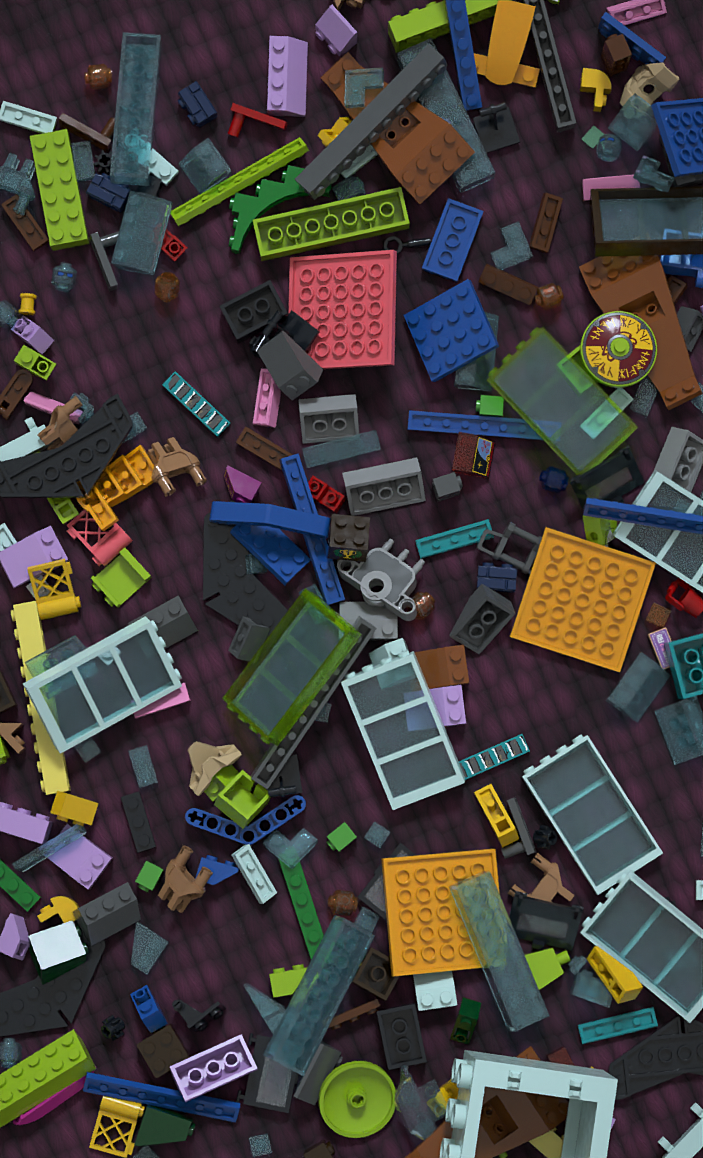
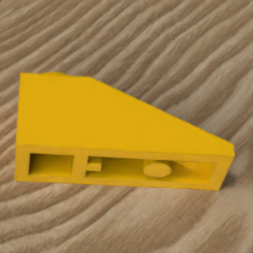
M492 784L475 791L474 793L502 848L519 840L516 828Z
M594 946L586 959L616 1002L619 1004L636 999L643 986L635 974L604 950Z

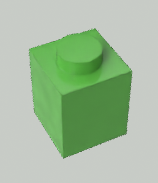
M481 395L480 400H476V411L479 412V416L502 417L504 397Z
M344 822L327 836L329 839L327 844L333 851L336 849L341 851L357 836Z
M146 861L135 882L139 883L138 887L146 892L149 889L153 891L164 869Z

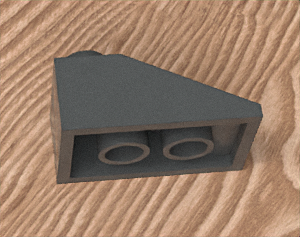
M284 331L257 350L278 388L291 400H294L315 385L323 372V368Z
M481 584L469 598L450 633V637L480 654L516 614L511 601Z

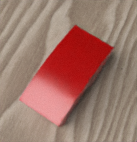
M161 223L147 235V238L174 262L187 249Z
M312 476L308 482L313 499L337 514L347 497L315 476Z

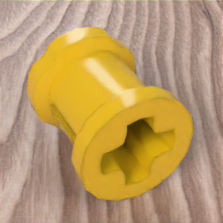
M21 293V308L18 310V313L22 315H35L34 300L37 299V295Z

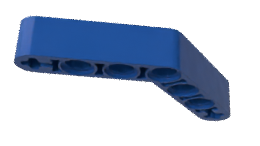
M213 501L209 521L218 524L268 526L309 536L328 538L331 518L271 504Z
M295 795L244 829L234 821L197 808L189 809L185 814V819L187 823L246 845H252L300 814L306 808V801L302 796ZM294 799H297L298 801L302 800V808L298 809L296 807L292 809L294 814L290 815V812L285 807V805L288 804L289 807H291L292 805H294ZM280 809L285 810L287 813V817L284 820L276 818V812ZM196 811L197 816L202 818L206 814L203 826L200 825L202 821L195 820L192 822V818L189 817L190 813L194 814ZM210 818H216L218 821V825L214 829H210L207 825V821ZM263 820H268L271 824L268 831L260 829V823ZM229 824H233L236 827L235 834L231 836L225 831L226 826ZM246 831L254 833V839L251 842L244 840V833Z

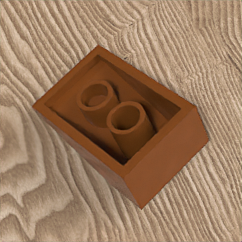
M464 645L415 652L429 689L469 684ZM417 677L410 679L411 692L422 690Z

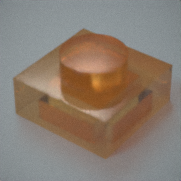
M653 603L645 621L664 628L671 610Z

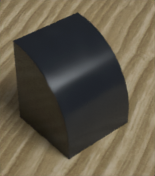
M142 175L135 194L157 201L163 185L162 179L150 175Z

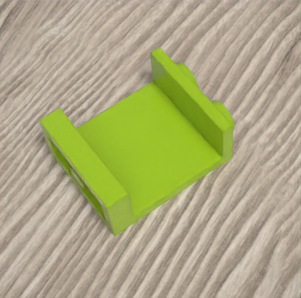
M123 548L119 552L120 555L96 577H91L94 581L91 585L98 593L101 591L105 593L106 597L104 599L111 607L115 605L119 608L152 578L126 548Z

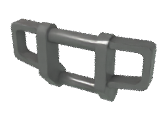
M509 522L503 534L489 529L483 531L476 546L478 550L492 556L495 560L499 559L513 565L524 574L531 573L530 567L537 555L542 539L541 536L537 537L522 530L512 522ZM511 533L534 543L525 563L502 553ZM487 534L500 537L494 553L482 547Z

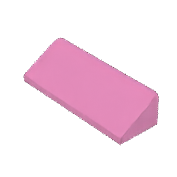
M631 0L607 8L608 14L624 26L667 13L664 0Z
M639 174L583 179V200H590L591 189L640 188Z
M261 368L253 425L275 428L281 390L268 369Z
M30 392L24 399L26 405L51 415L55 407L65 405L35 392ZM77 409L70 414L69 419L71 422L79 424L83 411Z
M182 683L180 688L134 713L135 719L191 701L186 684Z

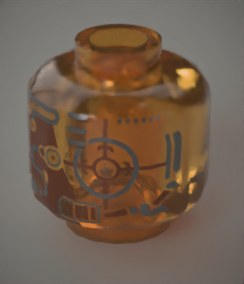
M105 64L89 65L87 72H84L85 84L89 83L90 88L93 90L108 88L109 83H112L111 68H107Z
M162 273L155 280V295L164 302H170L179 295L180 281L173 273Z
M554 283L539 287L537 295L534 296L537 306H541L544 310L556 308L561 305V300H564L560 286H556Z
M417 592L411 598L416 604L417 619L424 620L434 611L435 600L429 593ZM407 607V608H408L407 612H410V611L412 610V608H411V607Z
M335 890L333 895H330L328 898V907H331V911L335 915L350 916L357 909L358 900L351 891Z

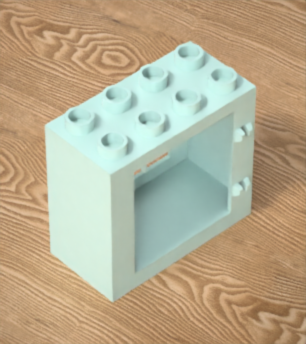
M464 1050L463 1060L454 1059L451 1082L457 1083V1088H459L457 1099H448L445 1121L451 1123L453 1131L451 1139H442L439 1158L475 1157L485 1086L569 1098L561 1158H607L618 1079L601 1069Z

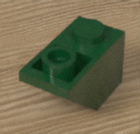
M462 998L450 1039L469 1045L478 1020L481 1002Z

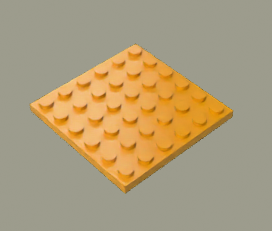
M545 527L510 637L620 672L656 563Z
M496 849L381 859L392 976L506 965Z

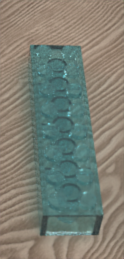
M123 32L110 167V180L113 184L149 186L162 47L161 35Z
M432 38L397 53V62L401 70L428 44L437 51ZM445 69L441 75H438L427 89H424L419 94L416 101L450 123L475 151L452 174L459 192L462 193L495 177V170Z
M482 871L449 886L508 1031L516 1032L548 1017L549 1013L491 872Z
M334 915L263 1056L304 1076L375 935L343 917Z

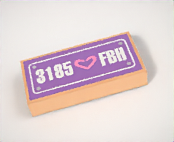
M665 627L648 634L661 670L670 667L664 643L670 642L671 638Z

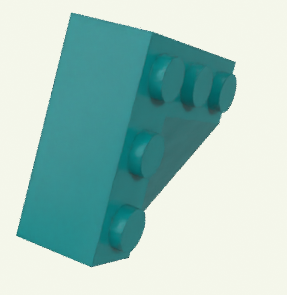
M703 633L664 643L678 699H686L703 694Z

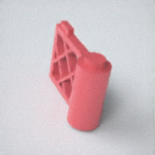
M83 510L66 525L69 528L67 532L74 540L78 537L94 555L92 559L98 566L103 564L105 567L133 540L117 523L113 524L114 527L109 532H101L100 527L98 532L88 531L89 521H96L94 518H89V513ZM78 521H86L85 531H76L73 526ZM88 535H98V542L91 547L87 543Z

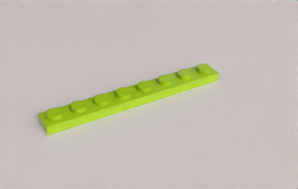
M299 137L170 211V214L178 226L185 224L191 218L204 213L214 205L220 204L224 199L235 195V193H238L247 186L253 185L257 180L269 176L278 168L284 167L292 160L302 157L309 149Z

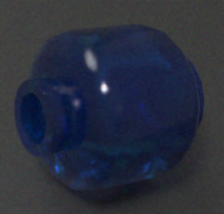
M549 466L546 470H542L539 481H541L543 489L558 494L566 489L569 477L566 471Z

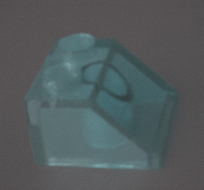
M209 138L194 147L179 163V166L200 194L231 174L229 165Z
M582 969V972H576L570 994L610 1008L613 996L602 980L593 977V972Z

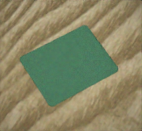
M593 125L582 140L591 148H594L605 134Z

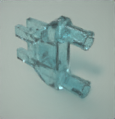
M9 153L4 165L0 167V189L19 195L13 211L24 215L29 202L36 197L31 183L36 167L32 160L26 159L21 170L17 171L20 160L17 159V155Z

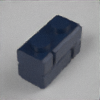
M197 81L178 92L179 99L177 101L182 109L186 108L189 112L187 117L192 125L196 124L198 128H201L217 118V111Z
M96 173L86 191L87 197L122 213L131 196V191L128 189L129 186L120 181L118 184L111 181L112 177L105 173L101 175Z
M482 563V566H478L476 590L481 584H484L496 592L515 593L517 569L513 568V565L510 564L494 567V563Z

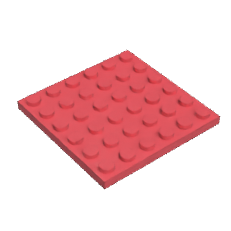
M382 250L290 257L288 315L292 310L320 331L306 353L323 369L394 365L397 251Z

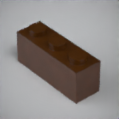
M613 34L604 43L601 59L609 77L626 71L632 56L623 34Z

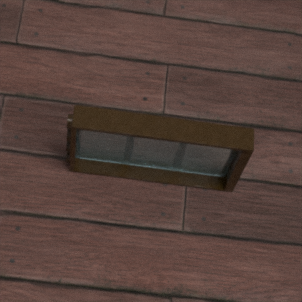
M703 186L590 190V212L595 257L703 254Z

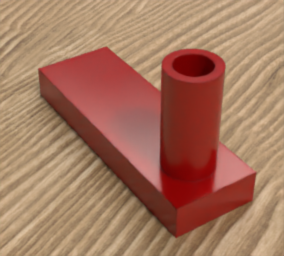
M233 103L231 111L234 112V116L227 134L238 138L245 117L282 130H286L288 123Z

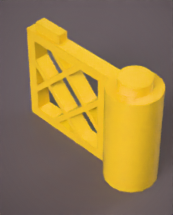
M61 559L27 567L41 620L79 612L78 608L82 606L80 597L75 596L69 574L73 572L70 562ZM63 566L64 571L61 576L51 572L54 567ZM41 570L46 574L40 581L34 577V571ZM49 575L57 579L53 587L44 583ZM60 582L68 585L69 590L61 592L56 588ZM41 586L50 590L48 595L39 597L38 591Z
M103 1096L89 1148L127 1158L128 1154L132 1155L135 1144L132 1143L138 1117L142 1118L145 1106L138 1102ZM102 1115L110 1117L114 1124L104 1128L101 1123ZM124 1121L132 1123L130 1131L123 1134L118 1125ZM116 1127L120 1136L111 1141L106 1131ZM104 1133L108 1141L103 1146L95 1144L96 1137ZM123 1139L126 1145L125 1151L116 1150L113 1143Z

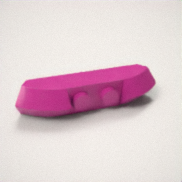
M86 1075L15 1118L13 1124H28L52 1111L84 1087Z

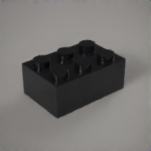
M271 280L219 306L237 343L263 331L268 325L267 321L272 319L277 310L283 314L279 322L285 320L288 316Z
M415 1003L378 1010L377 1016L388 1070L427 1062Z

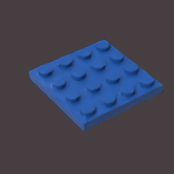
M703 98L656 102L652 104L653 114L674 177L703 174Z
M469 279L404 315L432 382L442 379L499 347L473 284Z

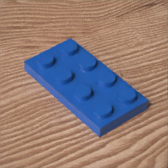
M604 13L598 27L604 37L608 38L613 34H623L633 59L640 60L644 64L665 62L666 57L610 14Z
M448 198L422 270L457 282L484 211Z
M236 525L230 531L284 585L311 561L280 529L268 526Z

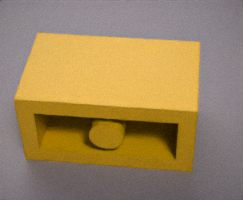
M57 790L50 813L57 815L56 819L67 822L68 819H72V824L83 827L84 823L92 825L99 803Z

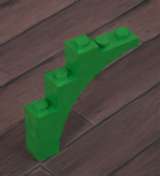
M288 165L287 171L284 170L281 181L284 183L262 179L261 184H257L255 195L258 197L235 193V198H231L229 209H232V215L238 216V218H234L233 222L235 234L230 237L229 241L232 253L240 255L243 242L253 226L254 219H259L272 207L286 200L309 196L295 181V178L304 168ZM332 183L326 188L322 196L329 197Z

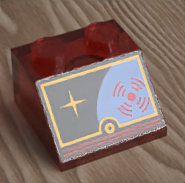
M459 432L451 472L489 479L496 441L479 435Z

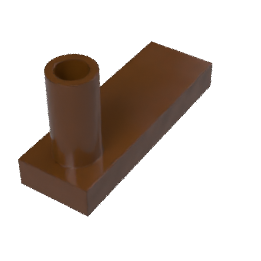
M64 113L59 117L60 127L67 129L72 134L107 153L112 147L111 137L120 124L118 120L110 117L101 133H98Z

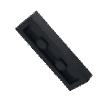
M140 791L122 796L121 800L137 852L156 847Z

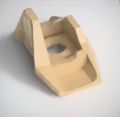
M663 62L639 66L625 84L620 104L638 119L652 109L653 101L663 92L668 91L670 93L679 81V76L672 73ZM651 84L655 89L650 93H646L643 90L645 85Z
M197 741L188 748L192 766L189 787L197 796H200L209 787L212 777L221 768L232 765L242 756L241 752L234 744L215 747Z

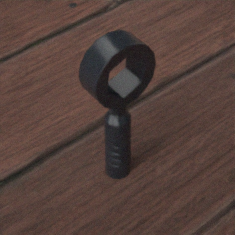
M391 236L385 240L384 250H389L387 248L388 243L395 241L399 245L398 250H396L397 255H399L402 247L412 248L431 245L430 237L408 240L402 243L398 237Z

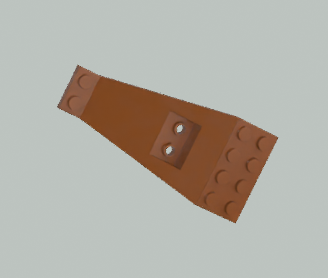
M346 52L320 77L352 120L388 85V83L360 66L349 52ZM416 101L411 102L406 107L405 112L397 116L388 129H384L379 134L378 139L370 144L391 174L418 204H421L475 153L450 123ZM404 118L408 121L405 126L402 124V119ZM390 131L394 133V137L391 139L388 137Z
M646 233V240H651L648 233ZM659 256L597 257L579 266L591 296L604 314L612 311L632 313L644 320L653 331L657 343V356L647 376L661 394L667 409L671 410L702 395L703 393L694 373Z
M531 1046L516 1056L517 1058L540 1061ZM485 1086L474 1158H493L550 1132L567 1118L569 1103L563 1097ZM444 1121L404 1158H439L442 1139H451L453 1128H451V1123Z

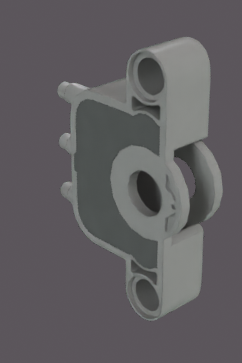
M389 539L382 548H374L369 551L366 562H360L359 564L356 561H338L337 568L340 577L358 590H361L363 599L368 605L373 607L386 605L388 610L405 621H411L416 618V604L409 596L416 587V575L425 563L423 559H420L411 568L404 563L409 550L404 549L396 558L388 552L394 544V541ZM346 566L351 567L348 571L342 570ZM374 586L383 587L380 592L371 591ZM406 607L412 608L410 612L403 611Z

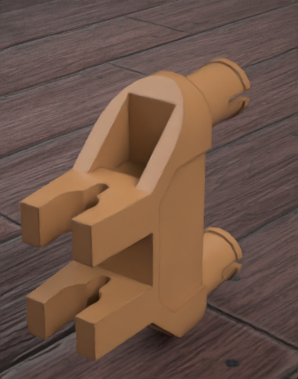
M76 396L65 405L55 407L49 425L37 434L46 446L54 441L47 447L48 450L60 447L78 431L69 419L70 414L83 406Z
M174 437L167 439L168 444H165L163 448L159 442L152 443V449L148 450V454L154 463L151 478L153 482L159 484L166 497L176 491L169 480L171 477L190 473L196 486L207 482L199 468L200 461L192 453L181 449Z
M185 845L182 846L177 857L168 863L165 872V883L158 894L162 900L167 898L170 901L167 906L171 910L177 909L180 913L185 910L191 900L203 896L205 892L204 886L213 874L207 867H202L195 879L187 871L185 864L191 854H193V851Z
M537 853L534 857L540 863L534 858L530 863L542 870L544 877L533 892L527 894V897L551 902L556 893H559L565 899L571 901L575 895L562 886L558 864L556 862L550 863ZM516 884L511 887L515 891L526 893ZM509 890L507 894L514 898L515 892Z

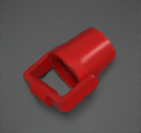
M677 578L674 582H671L665 596L666 601L679 611L683 610L697 618L703 611V598L695 592V589L682 579ZM678 585H680L686 591L679 600H676L672 595Z

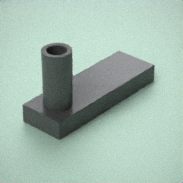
M118 231L103 237H99L98 232L90 234L89 240L109 292L116 290L118 284L104 248L124 242L122 233Z
M514 797L507 800L522 840L501 848L504 858L507 859L525 851L527 855L536 852L517 798Z

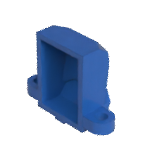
M703 225L701 235L688 233V238L703 239ZM664 230L662 239H682L681 232ZM703 254L660 255V261L665 274L693 276L696 278L695 287L703 288Z

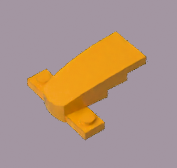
M498 0L488 56L474 53L477 74L485 76L490 82L497 85L517 83L536 87L540 69L519 64L536 6L511 0Z
M139 445L126 456L121 455L107 466L89 496L79 480L77 484L85 498L76 499L82 508L92 515L100 529L105 531L119 521L111 507L123 502L153 483L151 476L154 463L144 447Z

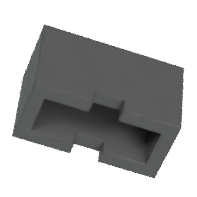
M455 472L432 480V487L437 502L460 495L463 487L460 476L456 477Z

